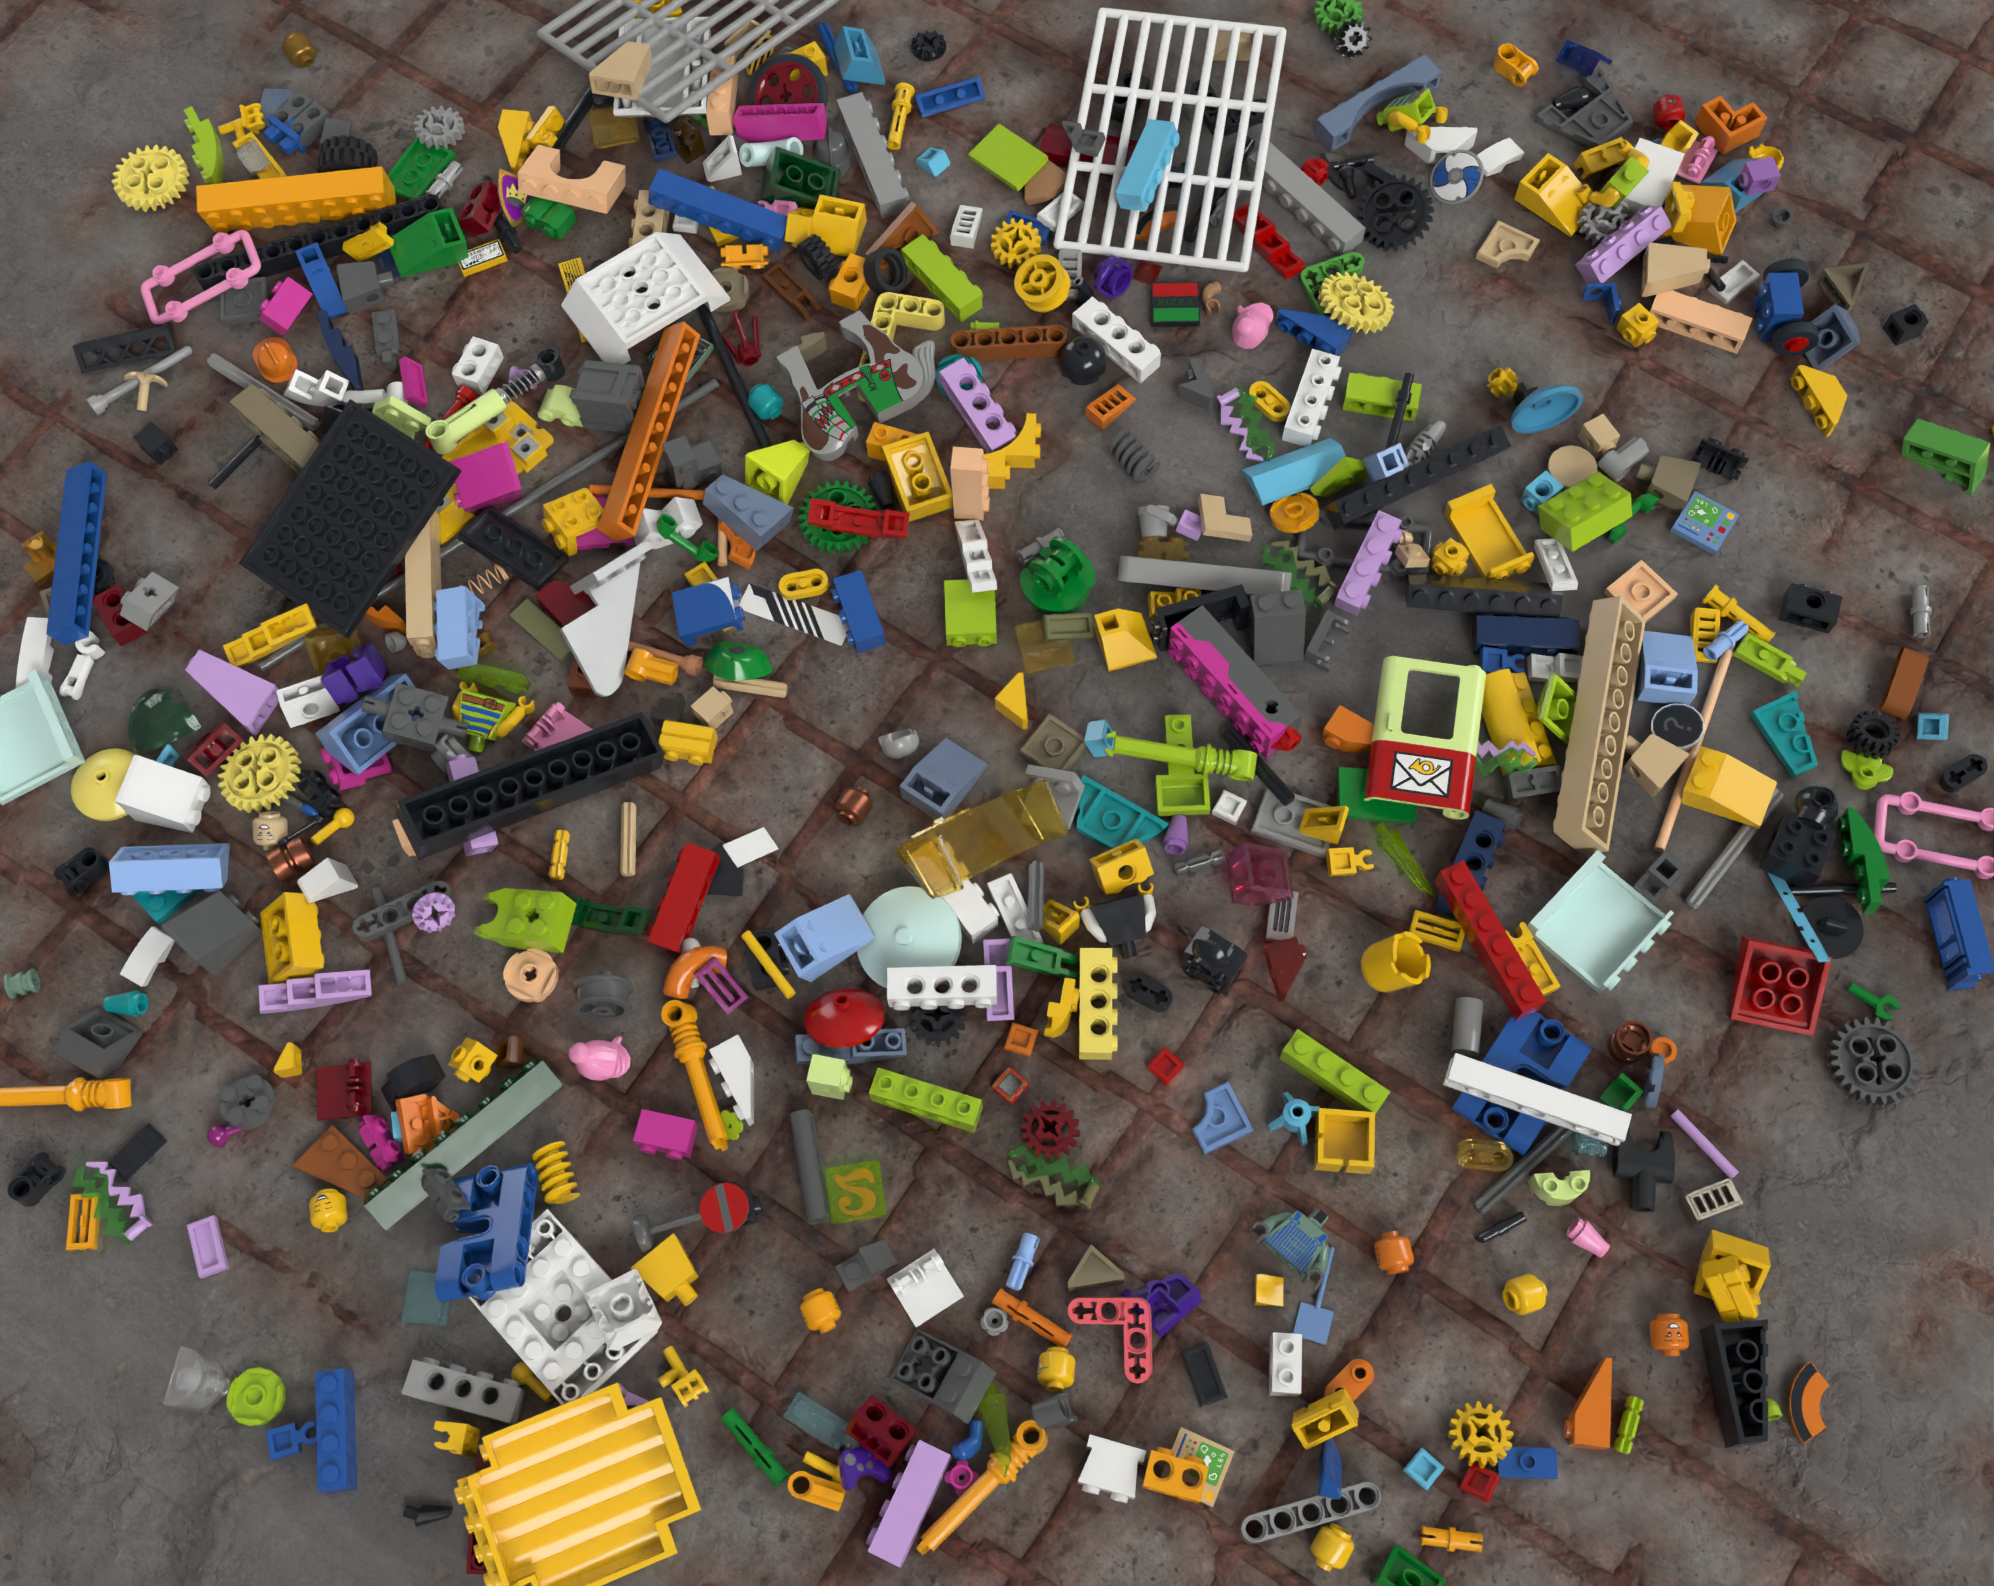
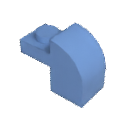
M1401 443L1362 459L1371 482L1386 478L1409 466Z

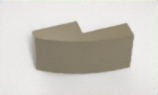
M824 332L801 336L802 344L796 345L805 363L827 350ZM795 345L779 349L780 355L795 347Z

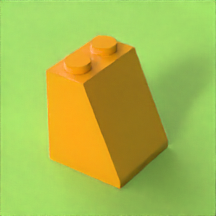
M1681 185L1684 191L1693 192L1695 202L1693 207L1690 208L1691 219L1686 223L1683 232H1673L1671 226L1663 233V236L1671 235L1675 241L1696 248H1705L1711 254L1722 256L1737 221L1731 188ZM1665 204L1664 212L1669 219V215Z

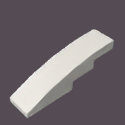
M979 519L955 522L959 548L972 593L997 590V580L992 570V560L987 549V539Z
M27 617L18 660L16 688L29 682L27 674L34 670H38L48 676L50 682L52 681L53 676L49 673L54 649L50 646L52 637L46 634L48 618Z

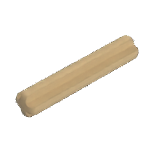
M715 675L713 678L715 688L781 698L786 697L788 690L786 683L762 679L734 681L725 680Z
M624 802L621 805L620 873L624 877H631L635 875L636 806L633 802Z

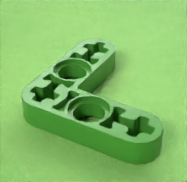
M1349 252L1303 269L1299 283L1315 314L1325 316L1327 314L1324 313L1326 307L1320 306L1321 301L1314 298L1316 294H1319L1318 292L1325 278L1330 276L1326 269L1335 268L1342 276L1345 272L1350 276H1353L1354 273L1358 276L1363 271L1365 262L1362 254ZM1311 279H1315V281H1314V286H1315V287H1314V288H1313V283H1312Z

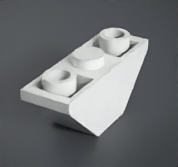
M1430 127V139H1426V143L1417 142V132L1413 131L1411 133L1407 130L1404 145L1427 164H1436L1444 155L1452 151L1471 149L1475 142L1477 128Z

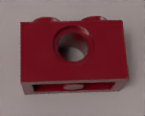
M219 720L182 757L202 775L207 777L244 740L225 722Z

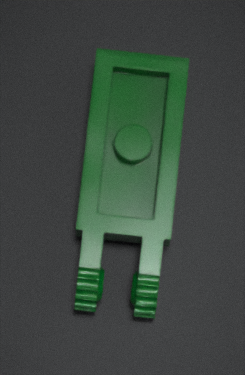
M1012 936L1009 940L1005 963L1060 979L1070 978L1076 980L1077 974L1071 970L1060 968V964L1062 962L1069 965H1078L1080 958L1063 952V949Z

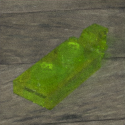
M481 664L460 667L457 674L460 680L470 684L477 680L485 686L495 687L496 685H501L506 690L518 693L519 690L528 692L531 685L528 679L521 673Z

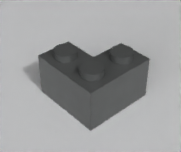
M684 435L662 444L666 469L676 489L692 490L700 484L715 481L723 475L721 461L710 440L691 447Z

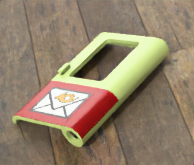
M1389 656L1383 659L1365 786V801L1378 799L1443 809V815L1451 819L1460 820L1469 817L1486 672L1477 665L1461 666L1398 656ZM1414 670L1459 678L1452 739L1447 740L1406 734L1401 731L1409 671Z

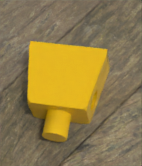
M674 1233L631 1267L632 1270L637 1269L642 1280L667 1302L677 1296L683 1305L687 1306L698 1297V1294L690 1284L699 1276L681 1241Z

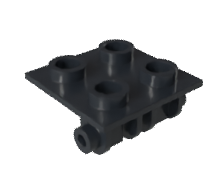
M1702 438L1697 447L1701 452L1695 451L1691 459L1694 462L1701 463L1700 467L1706 469L1712 457H1715L1708 471L1712 470L1717 459L1721 460L1715 474L1719 473L1723 463L1726 462L1720 476L1730 481L1732 479L1738 480L1741 471L1737 470L1738 467L1743 469L1749 461V458L1744 457L1746 454L1736 448L1726 449L1722 447L1720 441L1713 438H1708V440Z

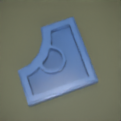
M1229 1082L1204 1093L1203 1096L1206 1103L1205 1115L1202 1121L1192 1128V1133L1204 1155L1254 1131Z

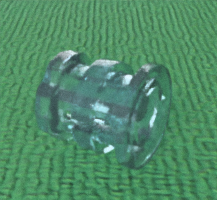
M1578 1132L1575 1133L1574 1153L1576 1156H1580L1582 1152H1585L1587 1156L1598 1154L1599 1157L1604 1158L1607 1153L1608 1143Z

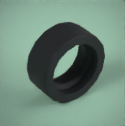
M887 247L870 252L865 258L863 274L867 285L873 292L881 295L885 292L896 293L902 290L906 284L908 273L906 262L897 250ZM882 258L890 267L891 281L889 285L885 283L880 273Z

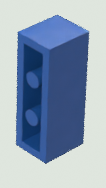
M862 570L834 578L835 588L831 589L835 604L840 603L842 609L838 610L842 625H848L849 631H846L849 645H855L857 654L886 645L885 635Z

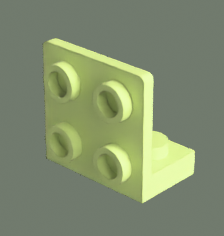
M392 395L375 402L372 411L373 414L414 439L415 432L427 428L431 422L430 417Z

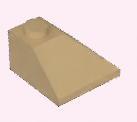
M1239 22V23L1257 24L1256 22ZM1218 30L1213 60L1227 61L1232 31ZM1240 33L1236 61H1250L1254 34Z

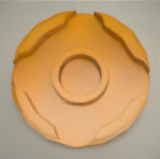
M1297 493V495H1290L1276 500L1270 508L1272 525L1286 533H1297L1309 529L1318 521L1320 514L1317 500L1305 493Z

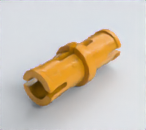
M1421 1526L1420 1534L1433 1536L1432 1538L1420 1537V1545L1445 1547L1447 1551L1452 1552L1455 1549L1477 1553L1482 1551L1483 1545L1470 1543L1471 1540L1483 1542L1482 1533L1456 1531L1455 1527H1448V1530Z

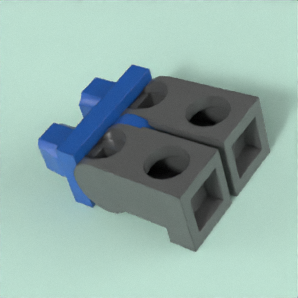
M298 90L274 115L271 114L267 118L270 126L263 134L272 144H275L282 138L283 140L278 143V146L287 156L296 150L303 154L307 150L306 147L310 146L316 137L323 132L325 119H332L329 111L313 101L301 90Z

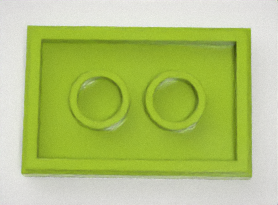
M998 124L968 154L970 160L1017 192L1049 161L1046 154L1001 124Z

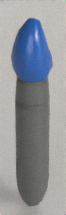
M286 793L289 797L288 799L283 797L279 799V801L301 811L305 815H319L318 810L313 805L304 803Z

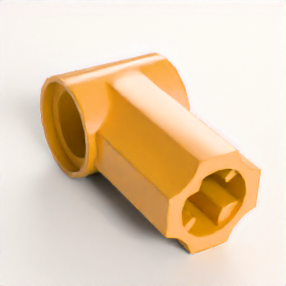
M635 648L631 653L624 673L629 678L637 681L649 679L672 686L677 679L679 666L678 663L656 658L646 650Z
M805 1471L795 1472L788 1480V1490L796 1499L839 1512L846 1492L841 1484L811 1475ZM800 1477L807 1478L810 1483L808 1491L803 1494H798L793 1489L795 1480Z

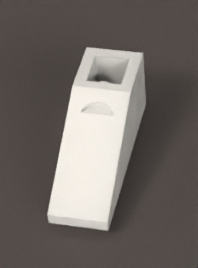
M736 1035L711 1048L709 1051L713 1058L708 1061L715 1074L721 1072L725 1079L720 1084L727 1097L729 1098L733 1095L737 1104L733 1106V1109L739 1120L745 1119L750 1126L754 1124V1064L739 1035Z

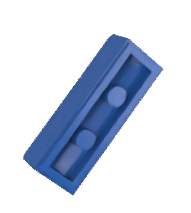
M979 76L914 96V102L921 118L986 99Z

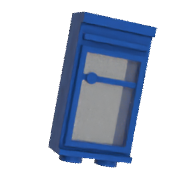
M1950 877L1942 880V883L1938 887L1933 888L1932 892L1923 900L1924 903H1927L1926 907L1942 968L1946 969L1944 975L1949 980L1946 983L1947 991L1975 988V982L1982 981L1981 975L1994 974V964L1970 879L1959 880V877Z

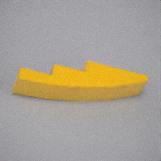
M304 604L260 623V627L242 634L241 638L225 644L223 647L230 664L241 668L299 639L317 628L309 605Z

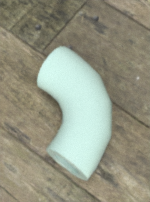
M796 137L768 142L745 143L740 148L739 157L745 167L766 166L767 159L776 146L803 156V145Z

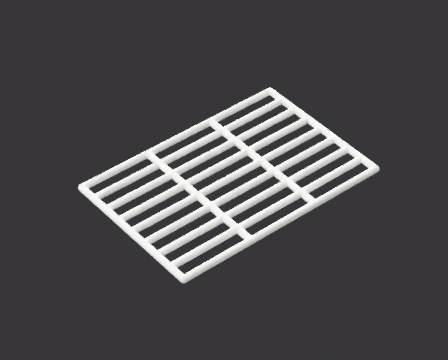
M1100 8L1098 10L1077 123H1081L1082 129L1085 130L1091 94H1105L1098 132H1103L1106 138L1114 96L1128 97L1116 164H1102L1106 139L1098 157H1093L1092 163L1079 161L1080 153L1076 152L1072 146L1053 243L1054 248L1057 250L1077 249L1081 250L1082 253L1114 255L1123 258L1247 272L1287 33L1286 29L1276 26ZM1106 17L1119 19L1108 82L1107 85L1094 84ZM1128 20L1142 21L1130 88L1119 87L1116 84ZM1151 22L1164 24L1153 88L1152 90L1139 89ZM1173 25L1187 27L1175 93L1163 92L1161 90ZM1195 28L1209 29L1198 95L1184 94ZM1218 30L1232 32L1221 97H1207ZM1241 32L1254 34L1243 101L1229 99ZM1263 35L1277 36L1266 103L1252 102ZM1137 98L1150 100L1147 121L1148 119L1156 120L1159 101L1173 102L1170 122H1174L1176 130H1178L1182 103L1196 105L1184 173L1170 172L1173 159L1172 153L1170 164L1166 166L1162 182L1158 185L1147 251L1133 249L1140 212L1136 210H1130L1124 248L1110 246L1118 204L1115 191L1126 169L1125 160ZM1205 106L1218 107L1207 176L1193 175ZM1236 109L1241 110L1231 176L1230 179L1218 178L1216 175L1227 110ZM1251 111L1264 113L1253 182L1239 180ZM1077 171L1090 172L1078 241H1064ZM1100 173L1113 175L1101 245L1088 244L1087 239ZM1168 181L1182 183L1170 253L1156 252ZM1191 184L1205 186L1194 256L1179 255ZM1214 187L1228 188L1217 259L1203 258ZM1237 191H1252L1240 262L1227 261Z

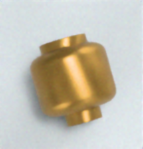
M292 32L284 38L282 49L293 66L306 68L313 64L317 51L306 34Z

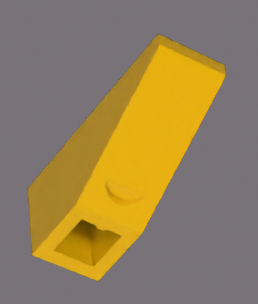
M502 109L498 130L512 172L518 176V171L526 162L527 154L531 152V146L526 141V137L535 126V122L532 121L528 111Z

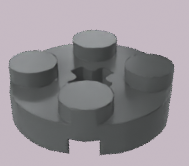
M254 1074L250 1077L239 1079L230 1086L225 1087L220 1093L221 1101L219 1108L222 1117L230 1126L239 1127L241 1130H251L261 1126L270 1118L269 1113L273 1106L276 1107L277 1095L268 1081ZM254 1098L250 1103L251 1106L246 1108L243 1105L246 1100Z

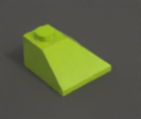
M1553 673L1549 676L1542 689L1536 712L1539 720L1565 744H1568L1570 737L1569 729L1574 714L1573 706L1577 693L1556 673Z

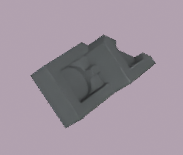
M1063 121V128L1075 151L1098 157L1106 139L1104 133L1084 130L1081 123Z

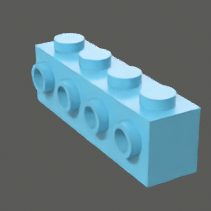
M1148 119L1115 191L1121 209L1146 212L1149 204L1152 203L1158 184L1162 182L1164 170L1170 164L1173 150L1179 144L1180 136L1174 122Z

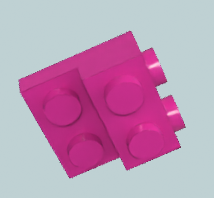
M325 747L320 749L323 763H329L331 770H328L332 785L337 784L340 791L364 785L367 778L391 773V765L386 753L359 775H356L332 757Z

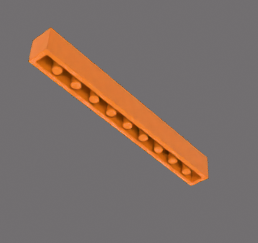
M684 321L664 329L598 526L599 531L615 542L636 535L663 452L662 444L666 443L697 348L700 334Z

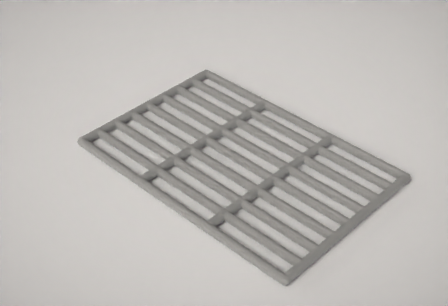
M582 0L537 31V36L591 72L597 67L596 64L610 56L627 41L630 42L655 25L661 30L643 41V44H649L650 48H652L669 35L676 39V41L652 56L653 64L650 70L684 46L692 51L644 83L637 100H630L662 122L668 123L840 0H824L797 20L789 15L810 0H794L781 10L774 6L780 0H733L686 34H683L678 29L720 0H703L670 24L662 19L690 0H673L654 14L647 9L660 0H643L640 3H636L633 0H613L559 37L555 38L550 33L600 1ZM750 1L756 5L702 44L694 41L695 38ZM622 5L629 8L627 12L572 49L565 45ZM764 11L772 15L717 55L709 51ZM639 15L645 19L588 59L580 55ZM780 21L788 25L734 65H730L725 61ZM700 56L708 60L650 102L643 98L644 95ZM715 67L724 71L667 112L658 108Z

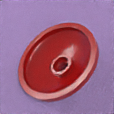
M854 987L836 988L821 994L810 1003L804 1014V1027L808 1036L820 1045L832 1048L852 1047L868 1041L879 1032L885 1020L884 1007L880 999L869 991Z

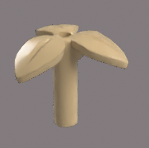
M138 371L125 374L124 381L136 378L140 382L136 410L147 411L151 382H158L166 388L168 386L163 378L155 374Z

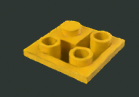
M1118 608L1094 615V632L1108 672L1157 659L1142 613Z

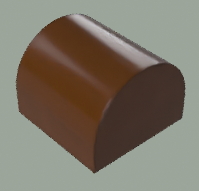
M510 1035L497 1042L498 1056L496 1066L498 1068L516 1069L523 1066L524 1038Z

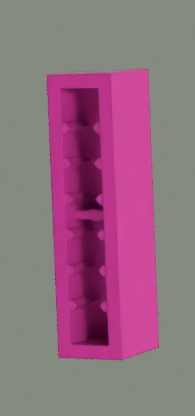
M824 103L743 105L737 108L732 118L737 135L747 142H768L796 137L800 141L824 140L826 135L827 118Z

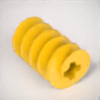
M563 1141L548 1144L537 1150L532 1156L533 1161L537 1162L535 1169L540 1173L538 1180L544 1183L541 1186V1191L546 1193L544 1201L548 1204H562L575 1200L580 1196V1193H571V1190L578 1185L576 1182L568 1183V1180L574 1176V1172H565V1169L569 1168L572 1164L571 1162H562V1159L569 1155L567 1151L559 1152V1149L566 1145Z

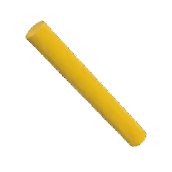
M750 930L743 933L742 939L787 999L793 997L796 992Z

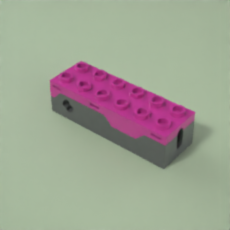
M1203 605L1170 628L1168 654L1171 659L1176 663L1179 662L1184 667L1188 678L1192 681L1195 680L1200 685L1204 696L1208 699L1211 698L1217 704V709L1221 715L1228 717L1233 722L1236 730L1250 741V745L1258 754L1261 753L1267 759L1277 750L1291 751L1301 742V735L1298 730L1302 714Z

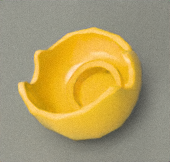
M1760 144L1756 149L1753 146L1749 148L1747 159L1773 157L1778 170L1782 168L1784 162L1781 151L1774 147Z

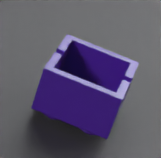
M372 641L351 651L355 661H352L346 653L327 663L320 681L336 705L343 702L349 704L359 698L358 693L366 690L372 692L382 685L381 683L385 677L388 665Z

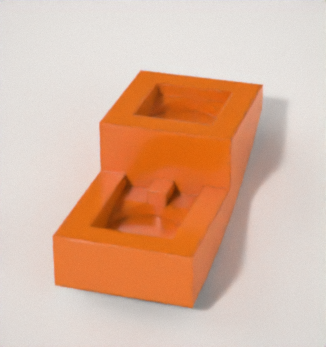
M386 605L379 612L371 606L364 615L365 619L383 629L406 634V624L403 619Z

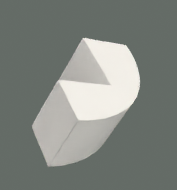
M296 369L291 375L283 396L308 405L325 406L342 401L349 381L328 370L318 380Z

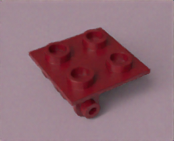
M352 1058L348 1060V1064L317 1068V1121L372 1114L371 1061L360 1062V1059Z

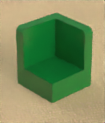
M1621 1073L1597 1101L1626 1112L1644 1091L1626 1075Z

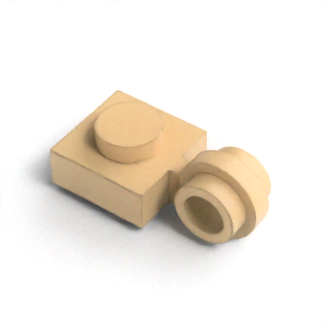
M1403 530L1398 543H1393V546L1397 547L1395 551L1396 556L1405 568L1427 567L1430 558L1420 545L1412 544V534L1407 530Z

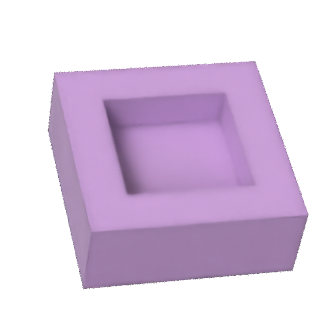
M1185 509L1175 531L1198 541L1202 533L1200 516Z

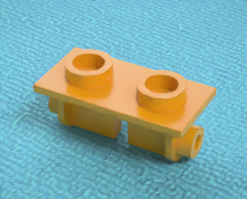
M748 244L746 245L747 253L743 254L742 245H725V248H721V257H726V260L722 261L721 266L741 269V265H750L751 269L764 268V265H767L770 261V258H764V256L768 255V246Z

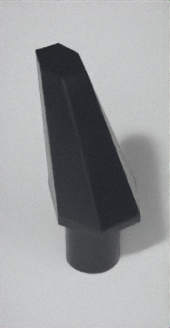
M423 1504L419 1509L407 1505L404 1509L403 1517L415 1520V1526L418 1527L448 1518L453 1511V1506Z

